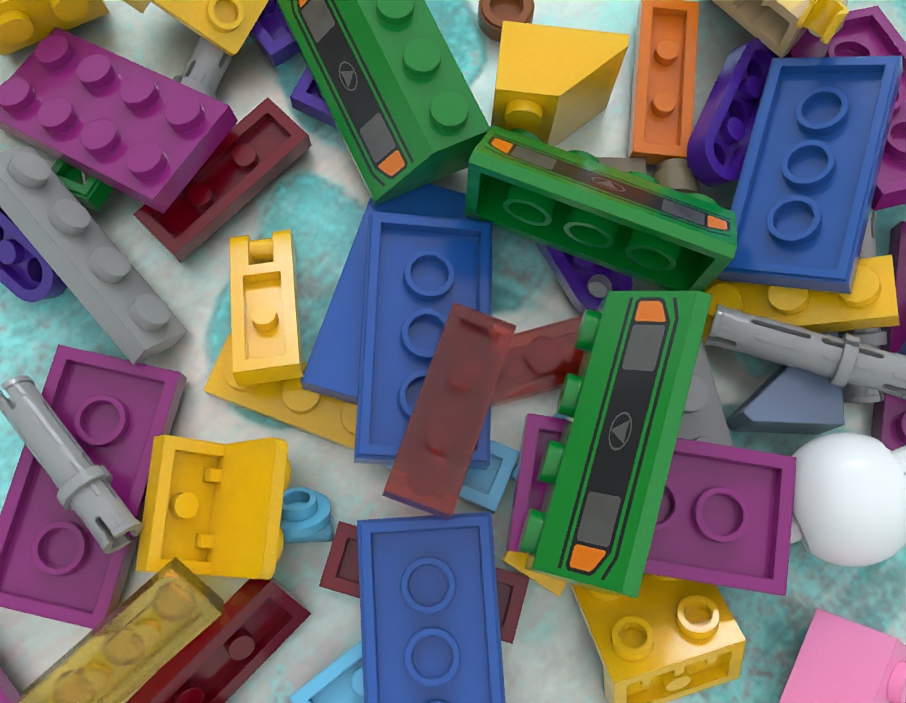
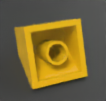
M503 21L491 127L496 125L507 130L523 129L536 135L543 143L554 147L606 109L629 46V34Z

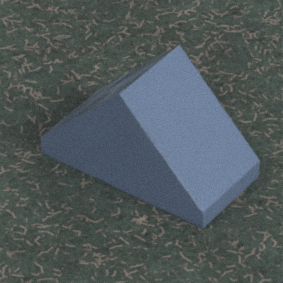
M836 332L821 333L839 337ZM781 365L726 419L728 428L735 432L819 435L845 425L842 387L829 384L828 377L796 367Z

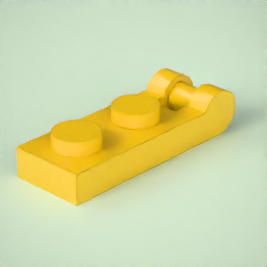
M292 230L273 231L272 238L251 240L250 235L230 237L232 374L237 385L245 386L304 377L296 275L297 254Z

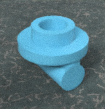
M293 487L284 492L280 523L284 543L333 541L334 519L333 515H331L330 501L325 495L306 487Z

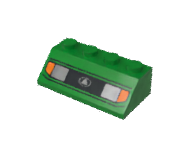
M277 0L278 7L375 206L468 167L473 150L491 128L424 0Z
M493 125L475 147L468 162L465 216L479 221L493 222L492 226L667 291L703 292L734 258L737 249L736 212L720 207L714 199L699 193L684 194L659 185L658 181L648 174L637 171L623 172L601 164L596 157L581 150L565 151L541 142L536 135L523 129L507 130Z
M608 291L596 311L585 309L574 343V348L585 351L578 376L570 373L566 375L556 408V413L567 416L560 442L549 439L539 467L537 480L548 483L541 511L529 509L520 535L518 550L529 553L525 569L604 594L638 598L712 298L711 294L701 291Z

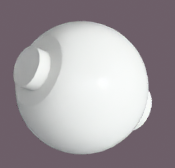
M841 432L817 437L801 446L792 455V457H797L790 544L801 541L806 551L814 557L830 564L845 567H863L880 563L898 553L906 545V445L891 451L882 442L873 437L858 433Z

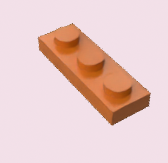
M641 0L637 16L628 158H646V164L657 165L664 160L672 158L687 159V144L693 132L699 2L686 0Z

